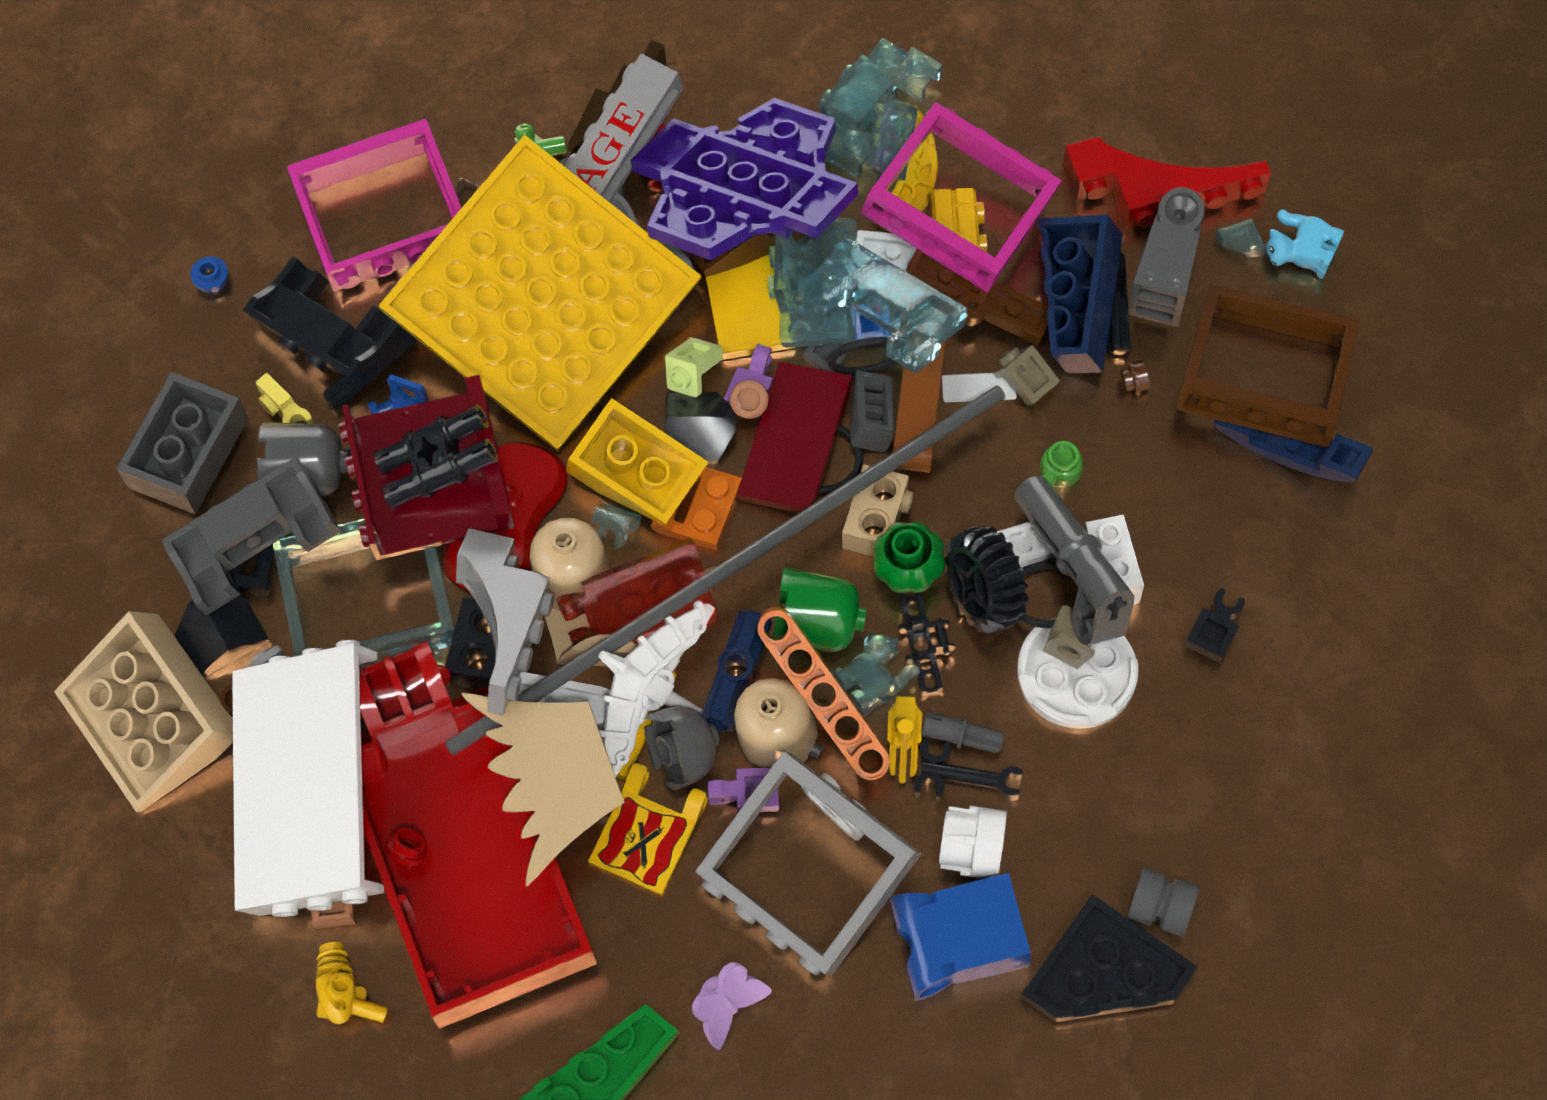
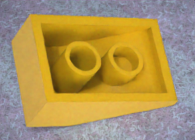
M611 398L569 457L566 472L597 493L666 526L708 465V461Z

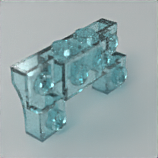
M882 38L867 57L862 54L853 65H847L837 85L832 90H826L818 104L821 114L836 119L837 131L824 161L842 168L859 179L863 174V163L870 155L876 157L880 152V140L868 134L867 131L895 99L897 88L922 101L925 98L926 87L933 79L938 82L942 77V64L914 47L909 52H906Z
M849 237L835 247L830 256L818 269L798 283L797 301L825 319L846 305L891 332L892 335L887 339L885 355L915 374L939 356L941 344L963 328L966 322L968 308Z

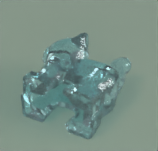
M868 634L864 638L863 652L857 655L847 667L838 668L834 671V675L846 691L855 685L861 688V690L856 689L850 692L864 717L874 711L875 707L891 701L908 684L911 678L920 674V669L917 665L905 666L897 676H893L881 665L889 662L899 652L896 647L898 638L891 639L888 635Z

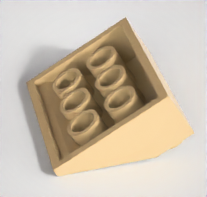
M128 611L54 691L136 812H142L215 761L233 743V718L222 706L221 701L159 614Z

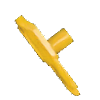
M897 696L894 706L888 711L887 742L890 745L889 772L891 776L895 775L896 749H900V784L906 782L907 749H911L910 776L914 777L917 771L918 746L921 744L922 712L916 704L915 697Z

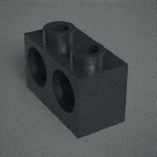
M462 599L445 666L451 672L449 685L477 690L487 687L489 691V682L496 662L495 648L491 632H479L480 627L486 624L487 621L475 599ZM474 660H488L487 664L481 669L473 670L469 668Z

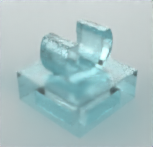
M605 503L595 507L591 522L600 524L596 531L599 533L602 541H604L608 530L613 531L616 535L614 548L619 549L625 545L627 534L637 531L641 515Z

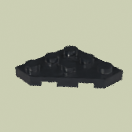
M1092 894L1025 988L1021 998L1054 1022L1171 1005L1176 1001L1198 966Z

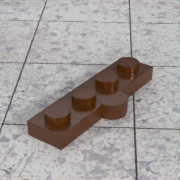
M916 249L903 275V281L956 306L955 315L964 325L976 326L982 320H985L1038 346L1048 326V306L997 281L987 293Z

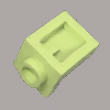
M691 337L665 355L667 388L692 397L701 395V375L723 360L722 346Z

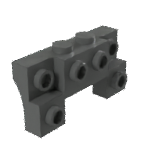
M294 457L256 482L245 486L240 492L229 499L211 507L206 513L161 541L168 556L184 580L195 605L208 615L240 595L229 572L236 566L293 532L297 542L309 552L340 533L341 530L327 503L319 495L308 471Z

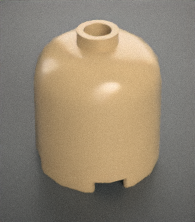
M565 517L550 521L537 531L530 547L532 572L541 573L549 577V592L555 595L553 608L561 612H568V609H579L584 606L589 609L603 599L611 584V567L599 533L585 521L578 518Z
M778 678L758 680L748 686L737 700L734 712L735 727L740 748L749 762L755 763L762 768H772L783 751L793 754L803 763L806 762L808 754L813 749L815 740L818 737V731L812 710L808 706L806 699L792 683Z

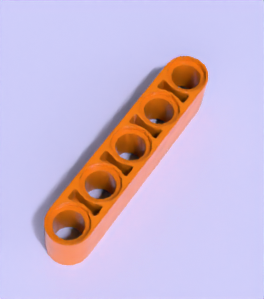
M771 607L765 610L758 622V634L798 692L806 699L808 706L854 771L866 780L881 778L889 767V755L883 742L792 614L781 607ZM779 616L786 620L788 630L784 635L773 637L766 632L765 622L770 617ZM802 649L810 654L812 661L806 669L797 670L789 664L788 658L793 651ZM817 684H830L835 690L834 698L827 703L816 701L812 696V690ZM844 716L855 718L859 724L857 731L850 736L841 735L835 728L837 721ZM873 749L882 755V760L877 767L868 769L860 764L859 758L864 751Z

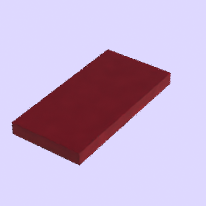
M784 362L778 363L768 394V406L762 413L738 488L737 497L739 501L798 513L817 502L852 387V375Z

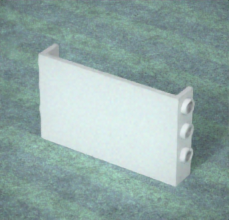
M339 641L336 643V647L329 649L309 648L303 650L302 655L295 657L275 656L269 658V663L232 671L235 911L257 916L272 914L275 917H291L298 915V909L307 907L308 910L313 911L329 910L332 908L333 902L342 901L344 904H361L367 902V896L384 893L383 884L365 880L359 664L377 660V652L361 646L359 641Z

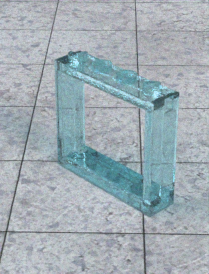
M364 518L338 524L341 530L340 533L309 552L297 542L294 535L281 538L273 543L294 656L302 655V651L308 649L292 567L370 549V547H363L359 533V525L365 524ZM438 546L424 549L440 622L360 641L361 646L377 652V660L362 663L359 666L362 665L365 668L383 661L384 656L390 654L392 657L413 649V645L425 640L428 641L433 654H440V649L450 647L455 630V622Z

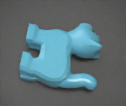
M1280 210L1277 213V219L1285 226L1296 227L1297 233L1295 240H1292L1277 230H1270V239L1265 244L1270 262L1275 266L1293 262L1301 268L1316 272L1317 277L1323 279L1344 230L1331 227L1327 222L1315 216L1291 214L1286 210Z

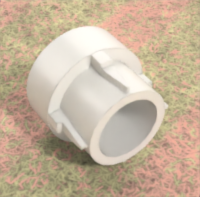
M971 805L969 809L949 807L945 815L939 858L940 868L961 871V876L981 879L999 875L1007 811Z

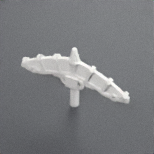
M701 600L693 603L694 609L676 618L670 615L664 618L666 624L647 638L641 635L637 639L639 645L625 658L606 651L599 653L598 657L615 674L610 694L603 696L602 701L608 703L604 730H599L600 736L603 737V744L615 778L622 766L629 761V755L635 747L637 730L640 724L644 723L649 711H655L665 704L669 708L675 706L688 707L702 715L703 710L673 691L674 675L672 672L680 662L679 658L684 651L694 645L699 636L705 632L706 624L715 610V607L710 604H703Z

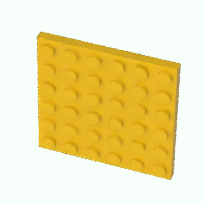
M524 134L379 304V309L465 378L480 375L484 392L487 396L558 452L701 280V275L660 242L650 238L645 230Z

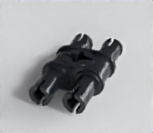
M475 405L451 418L439 416L435 422L416 431H407L401 441L374 452L375 459L381 458L376 460L375 463L380 472L385 475L410 462L413 469L410 475L386 484L382 488L384 493L390 492L385 494L384 498L391 508L395 509L419 496L431 498L437 491L457 482L462 484L469 477L470 473L498 461V456L495 454L497 453L496 449L487 438L465 450H459L458 444L460 439L489 427L488 421H482L487 419V416L479 405Z

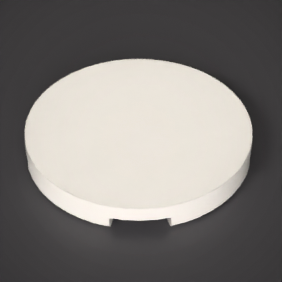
M1035 627L1021 647L1017 675L1023 696L1040 716L1063 727L1083 729L1102 725L1115 718L1124 710L1134 694L1138 680V660L1125 636L1088 645V647L1095 650V653L1090 660L1076 669L1042 651L1051 628Z

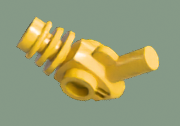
M340 942L322 944L319 947L316 970L317 1017L329 1019L330 1022L339 1025L346 1022L352 1014L383 1023L387 1006L365 1001L366 990L364 987L355 986L352 967L347 959L348 953L344 950V945Z

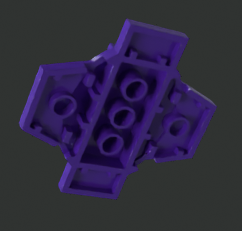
M776 98L739 117V126L730 131L718 132L717 125L703 129L673 118L631 159L633 172L662 182L664 194H661L647 224L649 237L709 260H713L757 234L773 233L787 239L794 231H798L818 238L859 195L857 182L826 172L824 160L837 131L836 119Z

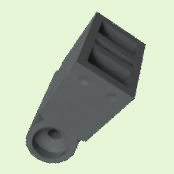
M1178 187L1170 190L1162 197L1133 282L1128 307L1129 315L1175 327L1179 326L1204 217L1202 198L1195 191L1189 188Z

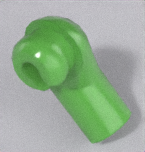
M521 124L516 127V138L514 140L516 144L525 134L551 156L567 154L564 136L542 139L534 134L533 126L530 124Z

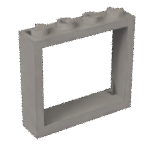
M783 751L695 872L705 879L701 885L708 892L719 899L723 895L728 897L736 904L733 911L750 924H754L757 920L768 929L765 936L783 950L788 946L801 955L798 962L808 971L818 976L820 972L834 974L922 853L793 754ZM787 775L895 857L824 954L718 871V868Z

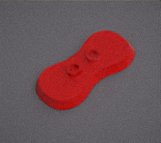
M511 442L498 446L497 450L515 528L492 534L514 538V555L519 556L518 568L531 571V542L542 518L563 495L567 485V472L562 459L550 450L530 443ZM463 540L449 543L446 545L443 555L444 571L454 584L469 591L464 584L456 583L457 554Z

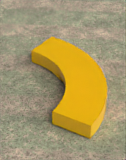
M916 105L886 124V131L892 137L898 152L924 118ZM932 132L929 133L902 170L899 181H897L896 186L891 192L925 213L930 204L931 192L935 189L937 181V152ZM878 225L883 232L891 233L885 228Z

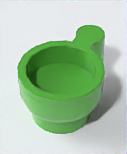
M1059 441L1045 450L1040 461L1041 476L1045 477L1052 487L1065 488L1074 485L1083 473V458L1077 447L1071 442Z

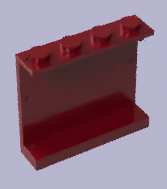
M480 375L464 378L467 393L354 418L348 405L342 406L345 421L338 422L343 444H349L351 455L345 456L346 466L350 479L356 478L358 489L352 490V497L356 512H363L365 524L359 525V533L363 547H370L376 560L462 541L469 528L488 533L515 528ZM475 405H479L487 416V419L482 421H488L489 427L460 439L458 444L459 450H465L487 438L496 449L497 453L495 454L498 456V461L470 473L469 477L462 484L457 482L437 491L431 498L419 496L395 509L391 508L384 498V495L390 492L384 493L382 488L386 484L410 475L413 469L411 462L385 475L380 472L375 463L376 460L381 458L375 459L374 452L401 441L407 431H416L435 422L439 416L451 418Z

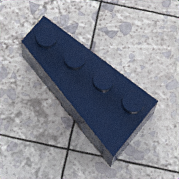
M1109 215L1038 218V227L1042 234L1043 246H1040L1041 258L1045 264L1046 274L1044 288L1049 304L1047 318L1051 355L1067 373H1103L1123 234Z

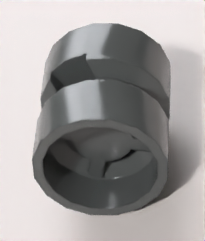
M1143 867L1127 918L1146 925H1150L1153 921H1158L1161 930L1184 937L1200 886L1179 878L1169 883L1167 882L1166 874Z

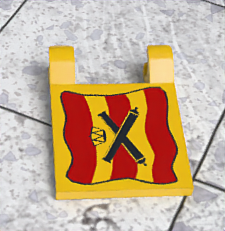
M634 763L621 792L624 804L612 810L588 863L663 896L690 836L708 804V798L704 791L692 789L686 800L683 812L680 814L639 796L650 778V773L646 766Z

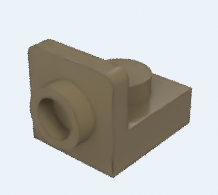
M1033 345L1020 350L1017 346L1011 348L998 359L1001 366L993 372L997 379L1005 376L1027 406L1033 405L1060 382Z

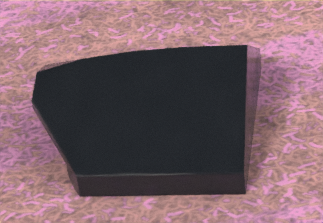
M702 392L698 397L682 393H666L665 433L707 460L708 464H719L724 451L736 432L735 412L731 405L718 392Z
M237 596L208 615L203 613L192 599L188 603L175 633L179 644L203 677L270 642L246 597Z

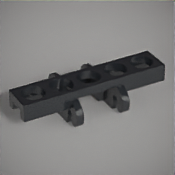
M916 594V597L911 598L900 597L904 623L900 624L898 629L900 633L907 634L912 653L906 655V663L914 664L921 696L943 692L936 655L943 653L944 655H949L956 648L955 644L949 643L946 628L950 626V622L941 618L936 619L934 622H929L921 594ZM908 604H917L919 613L915 616L909 615ZM930 632H938L940 644L932 645ZM923 639L928 642L929 647L927 650L917 651L913 646L914 642ZM931 661L932 667L930 669L923 670L921 668V663ZM924 677H935L936 686L926 688Z

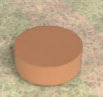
M756 380L741 381L731 391L730 405L733 411L740 417L747 419L758 417L768 406V392L764 385Z

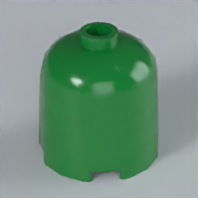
M784 567L779 604L786 605L785 609L792 614L818 651L838 652L845 649L852 642L855 630L863 631L867 608L859 607V593L856 587L850 581L842 578ZM776 616L773 637H780L787 632L788 624L785 619Z

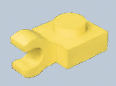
M265 373L255 382L261 394L258 401L271 416L278 413L283 418V423L304 421L307 424H314L310 413L306 409L299 407L293 401L291 395L268 373Z

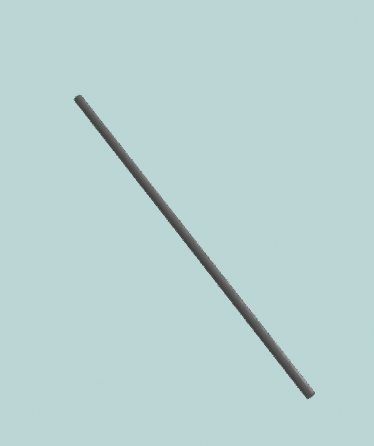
M996 385L521 692L516 701L538 702L601 661L598 657L601 651L613 653L663 621L667 616L683 608L1005 399L1004 391L1000 386ZM484 716L444 742L451 755L455 756L484 737L487 731L498 728L501 724Z

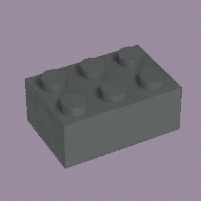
M171 372L116 469L129 489L197 514L249 417L238 397Z

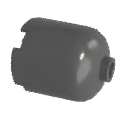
M262 422L258 442H266L265 458H257L258 480L296 457L308 471L321 497H327L337 490L341 483L342 473H348L345 456L350 455V451L342 450L341 440L333 429L319 424Z

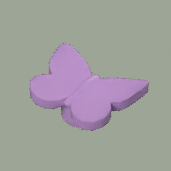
M735 962L725 965L720 971L719 976L708 979L702 986L700 994L695 998L692 1011L697 1019L704 1022L703 1029L712 1047L717 1050L722 1048L732 1023L733 1014L738 1012V1008L747 1007L764 999L771 994L772 990L757 978L747 976V969L740 963Z

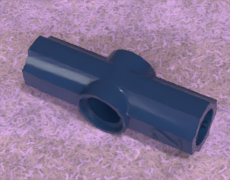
M739 610L726 649L718 659V671L702 712V716L707 722L712 723L718 731L734 732V712L737 700L743 691L755 681V671L765 646L758 634V622L762 613L752 610ZM770 619L765 622V630L768 634L772 626V620ZM738 665L744 667L746 672L740 676H731L727 673V670L732 666Z

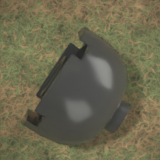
M683 706L670 707L647 715L646 719L652 720V725L644 728L646 746L655 770L657 771L663 765L669 777L662 780L664 784L672 790H677L703 779L712 769L716 758V746L719 744V735L715 726L712 723H708L697 711Z

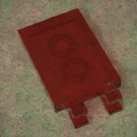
M690 537L596 574L580 582L583 592L564 594L557 597L556 601L565 621L573 620L582 614L586 615L590 627L577 628L568 633L574 647L586 638L596 635L613 634L705 573L695 543ZM711 590L670 616L676 618L694 609L693 603L701 600L703 604L708 603L715 607L713 613L718 612ZM665 620L659 622L658 624H656L646 632L642 633L641 635L647 638L649 635H651L659 628L664 626L666 624ZM639 635L638 637H636L635 639H633L632 642H633L634 644H638L637 639H638L641 635Z

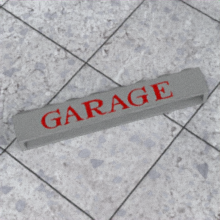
M640 54L636 62L629 64L626 68L620 87L616 93H611L608 96L600 118L596 124L592 123L588 127L582 146L576 154L573 153L568 158L565 167L611 203L632 170L631 159L652 139L684 89L679 73Z

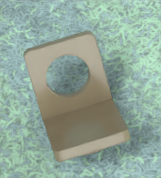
M1063 605L1058 611L1042 651L1078 669L1093 657L1095 650L1078 640L1072 623L1073 609Z

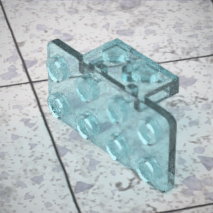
M855 219L834 220L818 238L805 235L794 241L792 234L787 239L775 235V246L769 247L770 265L774 269V276L768 277V291L771 299L776 298L780 310V341L782 346L788 348L844 343L855 339L858 230Z

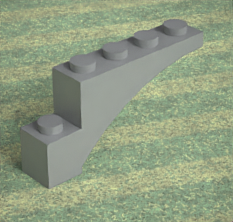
M469 528L457 554L456 583L464 584L481 608L490 628L496 662L489 682L487 712L504 716L509 701H516L522 681L519 675L521 671L527 673L533 655L531 645L532 643L539 644L544 626L542 617L550 616L555 595L549 592V577L541 573L518 568L519 556L514 555V538Z

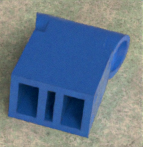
M1009 873L939 890L933 894L903 893L889 898L897 932L911 947V954L906 968L916 1001L928 998L953 983L959 984L1030 967L1031 952Z

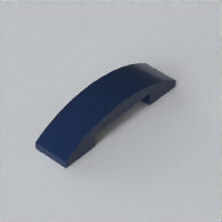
M1216 419L1214 421L1215 428L1251 451L1286 467L1325 479L1356 482L1373 453V447L1340 434H1336L1334 440H1331L1329 448Z

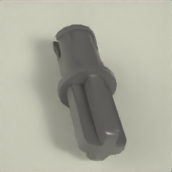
M932 711L927 712L922 732L924 737L957 744L956 748L958 749L963 744L994 753L1000 752L1004 739L1003 732L967 723V717L961 720L943 716Z

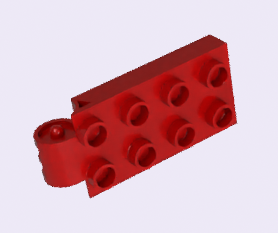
M425 640L413 645V649L392 657L390 654L384 656L383 661L365 668L362 665L359 666L360 718L364 719L369 731L368 734L361 736L363 831L429 1011L440 1029L597 963L556 858L545 867L537 878L526 886L528 866L540 834L525 839L521 838V834L527 821L535 811H503L502 807L505 799L521 779L509 778L495 773L488 768V764L502 753L511 749V745L502 744L485 735L455 756H452L446 748L444 742L486 715L473 707L463 696L451 701L446 689L451 680V672L446 666L436 664L429 643ZM485 687L469 694L488 697L489 691ZM399 828H412L424 836L426 840V856L419 865H399L387 854L385 843L388 837Z

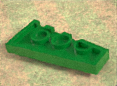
M645 1004L601 1036V1039L584 1052H579L568 1060L569 1063L560 1070L534 1085L533 1089L519 1100H624L679 1035V1032Z

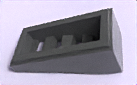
M859 370L855 371L850 429L851 445L853 447L880 452L888 450L895 436L892 377ZM865 389L881 391V394L867 392Z

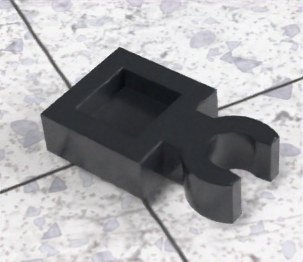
M1223 588L1218 590L1212 604L1214 613L1205 608L1202 609L1184 645L1220 664L1240 626L1230 620L1239 617L1245 604V599L1240 597L1236 606L1226 607L1222 603L1226 591Z

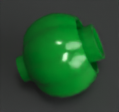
M922 522L894 523L873 544L874 573L880 581L885 582L896 593L924 592L944 573L946 563L943 540Z

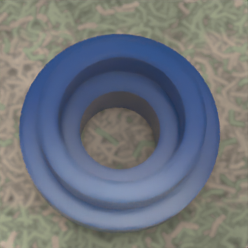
M208 256L201 258L193 265L190 275L193 284L198 289L214 293L225 286L229 272L223 260ZM214 270L212 274L204 275L206 272Z

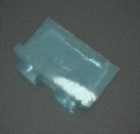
M890 96L878 97L865 167L866 170L875 173L874 178L879 180L914 132L918 108ZM908 164L895 181L906 180Z

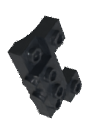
M292 256L276 279L261 292L253 295L243 311L254 321L280 336L277 343L293 355L301 351L306 354L303 359L317 370L322 372L327 367L336 374H341L360 386L378 359L382 357L388 361L409 332L385 315L375 305L371 307L355 329L349 322L315 302L329 281L315 269L313 271Z

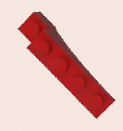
M1101 136L1066 145L1063 167L1076 201L1087 198L1092 200L1099 199L1112 192L1126 229L1135 226L1147 227L1152 225L1162 197L1172 189L1178 187L1189 188L1202 198L1204 208L1216 209L1230 201L1242 198L1250 200L1265 193L1271 175L1267 161L1216 168L1187 167L1161 163L1114 148L1104 143Z

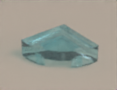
M1252 218L1217 230L1216 238L1226 249L1231 248L1236 252L1246 254V257H1261L1266 253V246Z

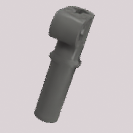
M1033 476L1026 479L1016 489L1014 501L1058 559L1056 566L1060 572L1068 576L1070 575L1078 586L1072 614L1073 629L1076 637L1081 643L1088 646L1124 636L1127 632L1134 605V594L1101 552L1102 544L1099 539L1085 531L1048 480L1042 476Z

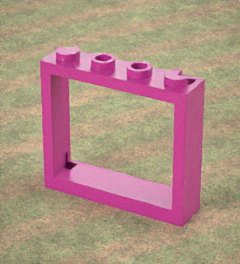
M935 102L868 193L861 214L988 293L1035 226L1038 218L1041 217L1052 201L1062 180L1054 176L1048 169L1040 167L1023 157L1017 150L1009 148L994 139L985 130L965 121L953 110L946 109ZM930 132L1036 197L995 258L888 191Z
M426 119L287 166L333 292L339 289L353 288L359 282L377 276L384 277L397 269L414 264L447 225L334 263L309 193L426 153L451 219L460 211L461 205Z

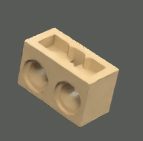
M864 464L861 473L871 466ZM892 471L853 497L842 532L843 549L874 557L873 544L875 540L884 534L889 526L899 522L901 513L908 514L910 511L914 492L908 490V475ZM881 492H888L894 497L889 500H881L876 495ZM870 526H878L883 532L872 535L867 533L865 529Z

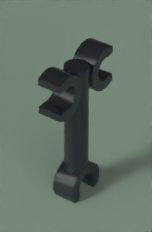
M929 739L922 741L920 756L923 765L921 774L914 782L913 792L915 797H920L923 785L932 784L936 787L935 800L940 801L944 795L945 785L943 780L998 789L1001 797L1006 800H1018L1020 790L1009 788L1005 782L1008 779L1021 780L1022 769L1011 766L1002 770L1001 773L949 765L947 762L951 754L950 743L945 742L943 753L934 756L928 751Z

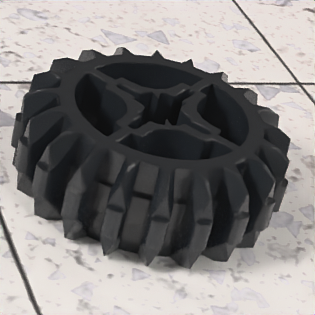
M985 525L965 529L952 537L950 544L946 546L948 556L944 558L947 566L945 575L949 579L950 586L948 588L953 593V602H957L959 606V613L966 615L967 623L970 626L974 625L979 632L985 631L987 634L1003 631L1020 622L1022 615L1026 613L1025 603L1028 602V596L1025 589L1028 587V584L1024 581L1023 577L1025 570L1019 564L1020 556H1016L1013 552V544L1006 542L1005 535L1002 532L997 533L993 526L986 527Z

